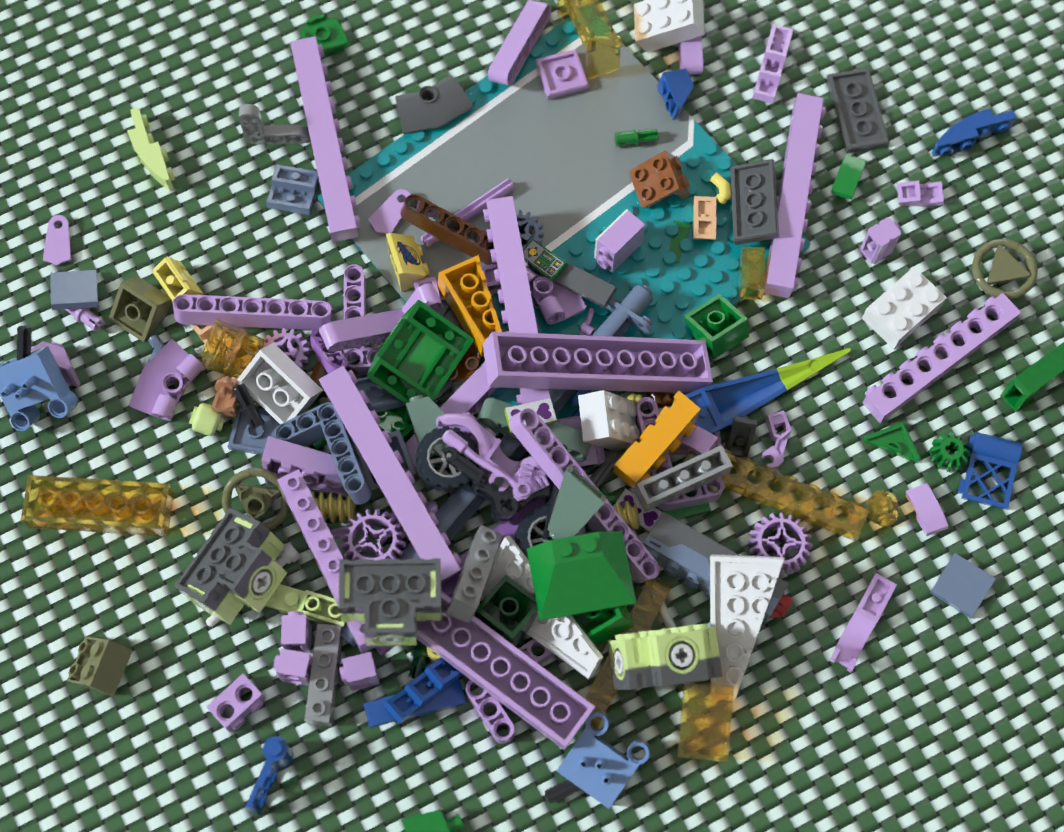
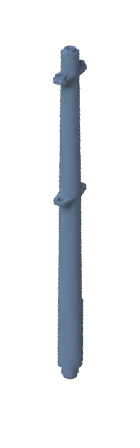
M636 285L620 304L612 297L606 307L612 314L592 336L622 337L631 325L649 333L652 330L653 322L644 315L640 317V315L653 301L651 290L644 285ZM549 389L555 415L558 414L577 390ZM506 435L500 439L502 441L499 446L502 452L513 461H518L527 451L517 439ZM467 486L455 490L435 513L439 522L436 527L440 534L445 532L451 542L486 499L476 494ZM411 542L402 551V557L397 556L396 558L399 560L420 559ZM346 623L342 627L341 637L354 647L356 642Z

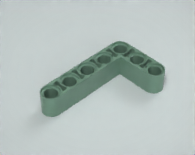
M487 398L479 412L477 422L483 428L487 427L494 433L498 432L518 440L513 432L510 433L504 412L505 408L514 405L498 399ZM557 421L547 424L557 439L568 447L567 451L576 462H585L587 460L591 444L583 442L581 430Z

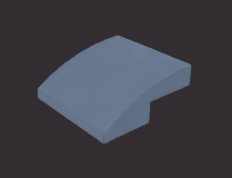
M277 164L271 179L272 187L266 201L267 208L310 215L319 181L318 172Z

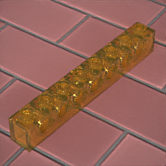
M689 449L685 461L699 455ZM724 449L733 465L732 467L737 471L736 474H728L721 477L725 489L784 513L792 514L796 518L855 541L860 535L869 511L862 504L854 501L847 502L842 500V497L838 494L825 493L820 491V488L816 485H805L798 482V479L791 475L783 476L776 473V470L771 467H761L754 464V461L749 458L736 457L731 451ZM754 475L758 478L759 482L751 483L747 476ZM769 485H778L780 492H773ZM791 493H798L802 500L795 501ZM813 502H820L824 509H816ZM835 511H842L846 518H838Z

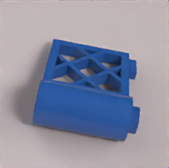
M975 432L973 436H969L967 441L968 446L966 448L970 449V457L965 480L960 479L957 493L962 494L961 499L1007 510L1009 508L1017 464L1022 452V443ZM975 460L983 462L989 471L978 476L973 469ZM1000 466L1010 469L1008 479L1001 482L994 471ZM991 473L998 485L987 490L981 478ZM976 481L984 492L978 497L968 495L969 486ZM1000 487L1005 494L1004 502L994 501L990 492Z
M270 737L263 744L262 750L266 761L245 806L251 812L260 815L279 769L286 768L293 761V751L281 737Z

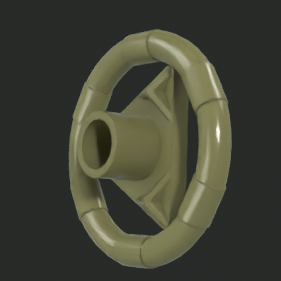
M996 239L985 243L978 249L972 262V272L975 281L983 291L991 296L998 297L1004 293L1008 299L1019 298L1032 289L1037 279L1038 267L1034 256L1025 246L1013 240ZM1003 247L1019 252L1025 258L1029 272ZM996 248L986 282L980 267L983 256ZM1028 278L1021 287L1013 291H1004L991 286L992 284Z
M249 468L238 472L231 477L224 487L222 494L224 512L226 513L229 508H232L231 499L234 487L247 515L257 521L260 520L281 492L282 501L279 514L273 520L263 523L269 531L275 529L286 519L290 511L277 480L281 477L263 468ZM257 476L266 478L278 488L238 483Z

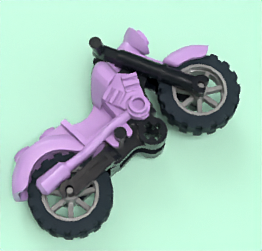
M449 413L438 416L436 419L437 428L423 437L415 454V467L418 470L419 477L425 480L424 483L429 487L430 485L435 487L434 489L437 491L445 490V492H452V490H459L463 486H467L490 502L492 507L491 517L498 524L508 523L516 511L520 512L532 501L537 499L546 500L545 506L533 509L521 520L515 533V543L528 559L527 548L533 547L532 544L537 543L538 545L554 540L549 534L548 526L559 489L535 459L530 456L519 462L506 457L499 446L502 440L495 438V433L489 428H483L470 413ZM445 443L443 452L436 447L438 444ZM433 450L440 458L430 460L431 451ZM440 463L442 465L440 471L437 472L432 467V464ZM443 471H446L450 475H443L442 473ZM503 507H505V508H507L508 510H506L505 513H504V512H502L500 509H502ZM539 523H542L541 530L536 527ZM584 526L575 536L585 534ZM532 530L540 536L538 539L530 540Z

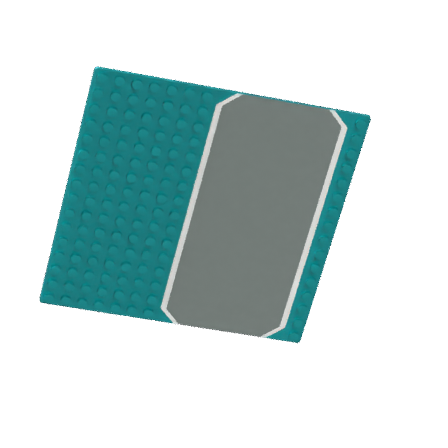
M588 7L581 8L537 40L511 86L489 81L487 75L465 91L473 105L472 109L440 128L404 134L346 175V177L350 176L353 189L349 190L350 196H355L357 209H353L354 216L359 215L361 228L357 229L359 237L352 238L351 240L405 303L412 296L415 288L401 292L389 255L386 234L376 233L368 221L374 212L395 191L400 189L407 190L410 194L419 195L455 214L504 180L510 179L514 185V190L504 197L513 196L516 215H518L519 210H522L523 215L531 212L530 218L538 217V223L543 224V229L541 230L544 231L542 245L563 261L616 286L617 291L613 297L619 304L636 285H644L651 290L653 301L642 312L640 317L644 315L653 322L652 330L646 333L631 325L622 337L691 340L694 335L688 327L684 316L718 294H721L735 306L762 285L765 281L771 239L741 245L734 244L732 197L725 204H721L716 199V240L693 239L694 196L716 197L720 193L719 188L710 179L718 172L731 185L730 167L737 166V164L684 108L677 120H672L670 113L665 108V101L658 92V81ZM577 49L589 89L547 99L535 60ZM634 128L637 131L655 128L658 130L659 137L657 141L638 143V146L628 144L616 147L614 133L632 131ZM665 150L674 156H678L683 165L681 168L682 173L689 181L690 186L688 189L691 195L683 199L672 194L648 208H643L640 205L629 175L630 170ZM321 193L318 196V201L325 208L323 196ZM399 198L398 202L403 203L405 198ZM628 209L645 224L643 242L612 273L608 269L600 267L596 261L597 259L594 258L596 238ZM483 211L467 221L487 232L486 229H491L490 223H485ZM429 217L430 220L436 221L434 218ZM403 218L393 231L395 234L413 236L415 243H420L423 256H420L422 263H427L430 274L426 278L435 277L437 280L439 272L473 258L442 240H438L431 246L426 247L421 241V236L427 232L410 224ZM673 220L691 224L687 238L680 242V249L683 252L679 263H676V254L669 251L671 237L676 236L679 231L678 225L673 223ZM532 230L531 238H534L535 233ZM803 234L802 238L805 239L803 251H799V255L810 247V241ZM501 287L490 291L492 304L501 329L509 331L508 324H503L501 319V311L505 310L504 303H499L497 290H501ZM581 296L586 305L584 311L556 324H548L539 307L533 304L539 334L580 335L581 325L585 323L590 308L595 310L590 326L595 328V333L612 312ZM442 302L443 305L437 313H441L447 302ZM484 356L481 357L480 366L485 362ZM498 387L488 398L498 399L517 406L516 395H520V389ZM607 391V392H610V393H613V394H616V395L619 396V395H620L622 392H624V391ZM575 393L558 412L556 419L567 418L578 409L579 405H571Z

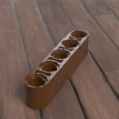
M411 194L406 197L400 211L401 217L405 221L471 257L479 255L480 261L486 265L495 264L492 263L491 253L488 251V249H494L493 242H488L487 232L419 195ZM429 217L434 218L436 221L430 220Z

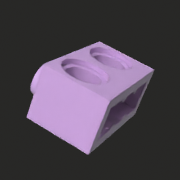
M292 611L288 615H282V647L287 650L311 654L312 625L307 615H303V612Z
M281 648L280 655L275 657L273 668L282 682L309 686L313 658L310 653Z
M371 652L342 659L343 667H339L341 678L345 686L349 685L352 692L380 684Z
M242 674L206 708L230 732L232 729L237 730L245 722L244 718L250 712H257L264 703L262 701L266 698ZM252 691L253 696L249 701H241L243 692ZM226 708H234L232 717L228 719L223 718V712Z

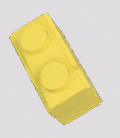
M167 256L152 272L173 301L176 296L182 294L203 295L191 275L185 270L186 268L182 262Z

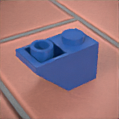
M687 69L663 72L657 84L658 92L662 95L665 101V108L670 113L672 120H677L694 87Z

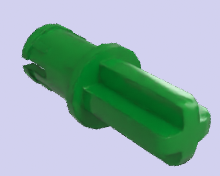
M634 128L632 131L614 133L616 147L628 144L638 146V143L657 141L659 137L658 130L655 128L638 131Z

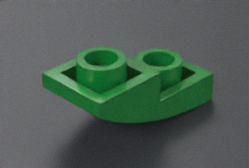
M846 154L836 176L831 194L852 200L867 160Z

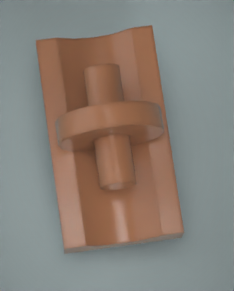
M225 376L216 381L214 387L217 393L211 407L213 412H222L224 417L237 416L238 401L232 388L238 384L236 380L239 377L230 378Z

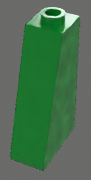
M1064 342L1013 378L1000 396L1015 412L1064 374Z

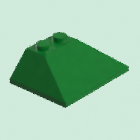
M417 300L399 319L374 356L366 377L405 404L410 402V398L422 395L423 398L429 396L434 401L474 341V338L422 301Z
M599 531L554 539L527 548L540 621L636 604L623 532Z

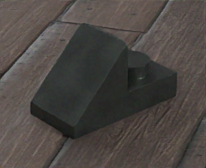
M734 416L732 425L727 429L724 447L729 460L746 463L757 428V420Z

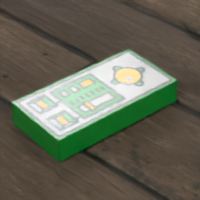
M533 238L523 249L525 262L552 282L568 266L565 261Z

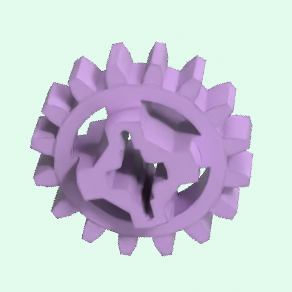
M282 328V333L278 334L274 330L273 337L266 336L268 342H262V348L274 343L301 370H304L302 363L309 362L306 356L310 355L309 348H306L308 343L307 340H303L301 333L295 336L294 329L287 333L285 328ZM294 343L298 345L300 352L294 348Z

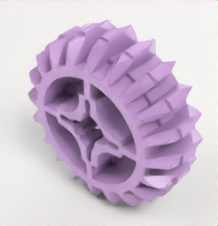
M367 509L365 517H362L361 513H357V521L350 518L349 522L352 527L344 526V531L347 534L341 535V540L345 542L341 544L342 550H347L344 553L346 559L351 558L350 561H356V559H396L395 555L402 557L403 552L399 548H405L406 546L405 542L401 541L405 538V533L400 532L402 526L401 524H396V517H391L388 520V512H384L380 516L379 509H376L374 515H371L370 510ZM370 525H380L385 527L386 530H373ZM363 529L365 534L363 539L359 541L358 545L354 546L356 535ZM369 534L377 540L378 549L369 541ZM393 536L392 545L384 554L382 546L388 541L387 538ZM373 552L377 557L368 558L359 553Z
M782 512L779 513L777 519L771 513L769 520L766 517H762L761 523L756 522L754 525L755 530H751L749 534L752 539L748 541V545L753 546L750 548L749 553L757 554L756 556L770 557L765 552V550H770L773 552L774 557H784L785 552L793 551V549L798 550V554L795 557L784 560L779 576H781L783 570L787 575L791 574V568L796 572L799 571V565L804 566L807 563L805 558L810 557L811 553L808 550L812 548V543L807 542L811 539V534H804L807 526L800 528V519H797L796 522L791 521L793 518L792 514H789L787 519H784ZM777 528L775 536L762 539V535L766 531ZM786 530L791 532L795 538H790L786 534ZM779 537L780 541L783 542L782 544H784L781 552L780 547H778V544L776 545V542L778 541Z

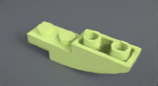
M139 107L131 109L135 128L127 130L141 163L155 180L168 190H172L173 185L171 181L175 180L172 168H167L166 162L169 161L166 149L161 150L159 142H154L152 133H147L146 128L150 127L146 114L142 115Z
M279 584L265 605L287 615L292 611L303 612V615H307L309 621L339 625L341 627L345 625V622L341 620L339 607L334 598L308 590L301 591Z

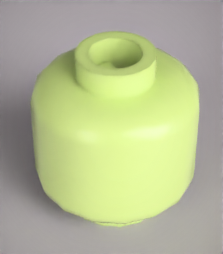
M201 403L198 407L194 406L189 424H192L193 431L213 436L216 430L221 431L225 420V418L221 417L222 412H213L212 405Z

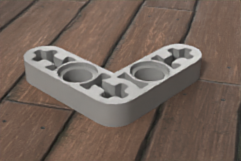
M244 104L239 107L240 125L246 142L250 144L306 143L309 139V129L306 126L264 125L260 110L256 105Z

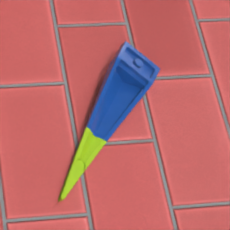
M847 348L781 368L705 386L686 394L687 398L701 408L695 425L711 434L722 431L732 425L734 416H747L848 354L851 349Z

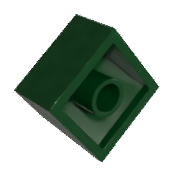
M504 575L475 611L476 618L514 646L528 632L538 615L535 596L507 575Z

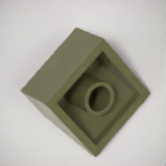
M136 275L120 283L108 320L142 342H146L166 317L172 300L167 294Z

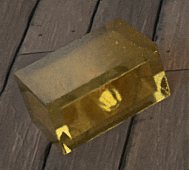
M742 247L739 258V299L762 300L765 291V248Z

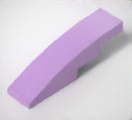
M775 24L772 25L752 99L773 104L793 29Z

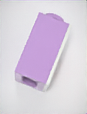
M628 209L596 238L594 258L597 259L596 261L600 267L608 269L612 273L643 242L645 224Z

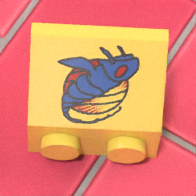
M388 233L386 238L389 255L401 292L413 289V281L425 279L426 276L430 275L427 263H422L420 256H423L420 243H415L413 236Z

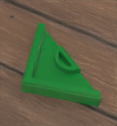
M904 422L869 434L863 438L866 443L914 463L921 461Z

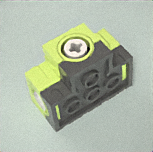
M229 508L174 587L200 609L231 625L244 605L252 607L260 613L284 579L287 572L275 560L285 545L261 522Z
M432 558V560H339V612L342 622H365L364 635L367 646L417 645V621H441V558Z
M707 624L615 635L616 640L608 641L611 669H613L611 671L614 690L669 686L722 677L720 657H718L720 655L716 628H707Z

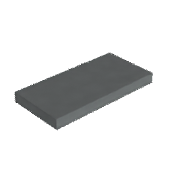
M869 68L827 74L826 80L846 153L888 147L890 142Z
M774 159L730 167L734 244L741 245L779 238Z

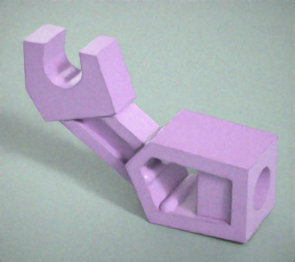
M784 411L769 414L766 418L770 438L775 442V445L762 453V459L769 457L773 460V463L766 464V471L778 469L784 461L783 454L788 437L792 431ZM783 427L784 433L781 436L776 434L777 430L775 428Z

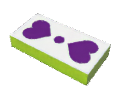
M550 398L508 407L504 410L508 426L510 418L526 408L533 409L546 425L557 421Z
M625 489L616 503H620L623 509L625 508L626 501L630 503L631 507H634L636 502L640 520L639 527L650 533L662 512L656 508L644 512L637 496Z

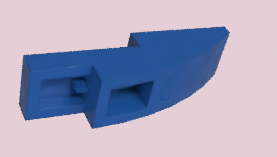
M989 108L964 118L947 130L937 141L932 151L933 157L938 155L947 156L957 150H969L974 146L978 137L984 138L994 132L999 131V133L1010 130L1016 120L1014 110L993 115Z

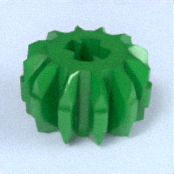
M950 432L947 436L943 433L940 434L938 439L933 440V447L929 450V453L934 455L931 458V462L938 461V469L945 466L947 472H950L952 468L958 471L961 465H965L968 462L966 457L970 455V451L965 449L968 446V442L962 443L960 441L962 435L954 438L953 432ZM946 449L951 450L950 453L953 452V455L948 454L949 451L946 452Z

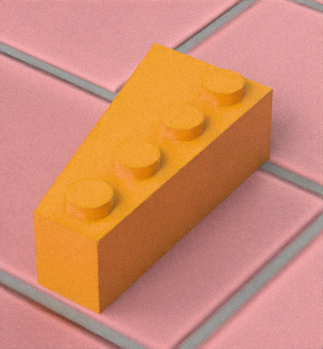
M479 255L439 272L437 286L464 331L474 338L473 343L477 347L480 356L483 357L484 341L492 332H502L492 304L490 291L487 288L484 271H482L480 265L481 261Z
M680 391L673 397L674 401L670 409L665 406L659 413L660 415L655 420L656 425L649 424L640 436L641 441H635L614 465L613 472L634 490L637 483L651 477L649 473L654 468L658 470L667 460L665 456L669 452L674 453L682 444L680 440L685 435L689 437L697 428L695 423L701 408Z

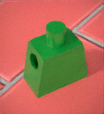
M441 810L402 819L406 832H457L464 828L459 814L445 820Z

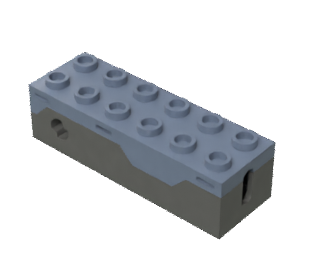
M663 511L643 543L667 575L683 579L685 585L694 590L697 588L702 590L709 599L710 556L712 554L738 555ZM779 577L762 626H765L768 619L784 617L792 603L791 598L784 595V591L789 583Z

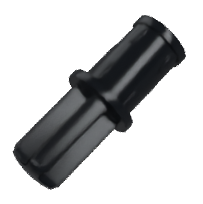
M245 384L235 385L232 391L241 407L239 410L243 411L250 428L254 429L264 424L265 422L256 407L257 402L252 400Z

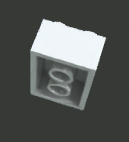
M645 0L634 4L635 42L648 53L705 35L703 0Z
M913 267L867 307L862 319L895 349L942 307L947 297L921 272Z
M274 343L260 349L236 380L238 384H245L250 396L279 424L305 413L323 391Z
M605 390L578 396L583 442L609 450L629 448L635 441L638 442L640 433L635 420L637 415L636 406L632 400Z

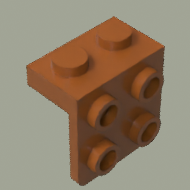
M665 150L630 170L629 175L640 205L643 208H648L672 194L683 199L691 195L688 189L690 184L687 177L682 173L681 168L683 165L678 156H674Z

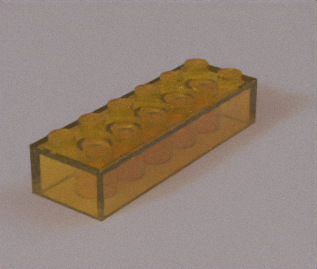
M28 475L21 521L28 528L168 537L174 491L167 483Z

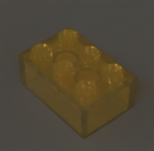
M700 682L683 683L677 747L678 757L720 762L728 761L734 694L733 686Z

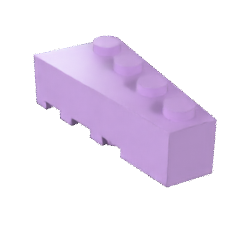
M268 436L261 460L263 469L272 471L279 477L299 469L310 491L323 492L324 494L331 492L336 496L341 493L342 497L348 496L331 454ZM264 478L265 484L274 485L269 480Z

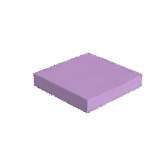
M577 49L535 60L547 99L589 89Z

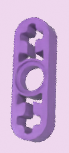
M319 329L313 330L310 337V346L326 372L329 374L343 365L347 370L348 361L342 351L326 353L328 350L325 343H322L324 341Z

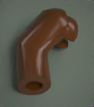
M647 392L649 397L656 402L657 406L663 408L665 406H672L673 397L675 396L673 393Z

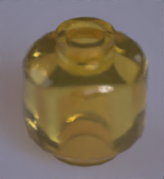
M883 490L875 491L866 502L870 520L879 526L892 525L900 515L896 497L890 492Z

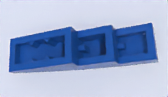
M440 658L429 665L425 672L407 683L402 691L388 699L384 707L400 724L453 684L463 673L443 658Z
M456 680L407 719L417 716L423 717L467 704L461 681ZM394 695L363 703L370 728L391 722L397 723L396 719L384 707L385 702Z

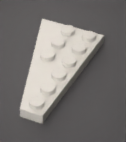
M510 535L503 539L495 555L480 598L482 601L504 575H507L535 596L529 560ZM537 615L527 632L529 636L588 679L593 676L603 658L572 616L540 621L539 615Z
M713 554L710 556V628H716L720 655L718 657H720L722 677L711 678V699H736L785 557Z

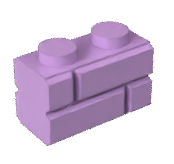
M887 217L880 221L879 224L868 229L860 251L871 264L874 265L893 252L901 235L900 226Z

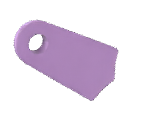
M400 189L395 191L368 219L376 233H393L402 219L400 211L403 203L398 202L401 197L406 199L408 195H411L407 190Z
M62 215L53 216L48 222L43 254L44 262L56 266L71 261L69 222ZM62 223V227L57 229L56 225Z

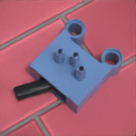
M27 325L18 326L17 357L0 363V397L11 416V425L18 431L27 430L39 420L40 411L34 404L49 399V412L57 418H63L78 405V399L70 391L49 347L31 352L32 329Z
M603 711L593 712L586 721L585 730L556 770L568 780L545 790L548 802L554 803L583 790L609 809L638 766L648 760L650 755L649 744L642 739L634 740L627 750V756L598 736L607 731L610 725L609 716ZM594 717L602 718L605 723L604 728H594L592 719ZM641 746L645 749L646 755L642 758H637L633 755L632 748Z

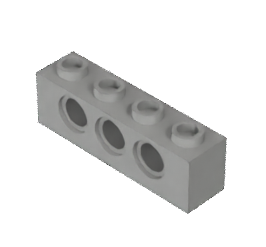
M721 445L637 483L634 493L644 512H647L728 475L733 465Z
M480 525L470 545L446 612L447 615L466 623L470 622L478 607L503 534Z
M317 624L305 721L308 725L332 727L343 644L341 637L342 627L339 625Z

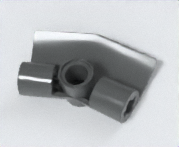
M449 75L433 86L422 87L419 92L395 96L403 134L440 128L473 108L468 96L452 75Z

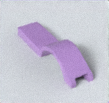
M875 573L842 633L830 661L833 663L836 661L847 667V671L852 672L862 648L876 626L897 584Z

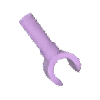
M593 308L589 309L585 323L581 325L580 335L592 336L595 328L590 326L595 312Z

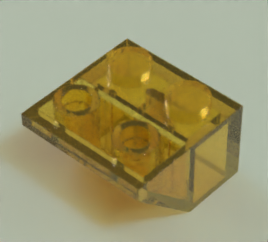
M216 319L199 361L209 370L237 378L243 373L259 350L263 348L265 340L238 326Z

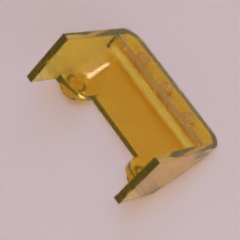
M557 0L558 16L569 13L586 50L587 80L619 70L620 48L623 47L620 35L615 34L601 1Z

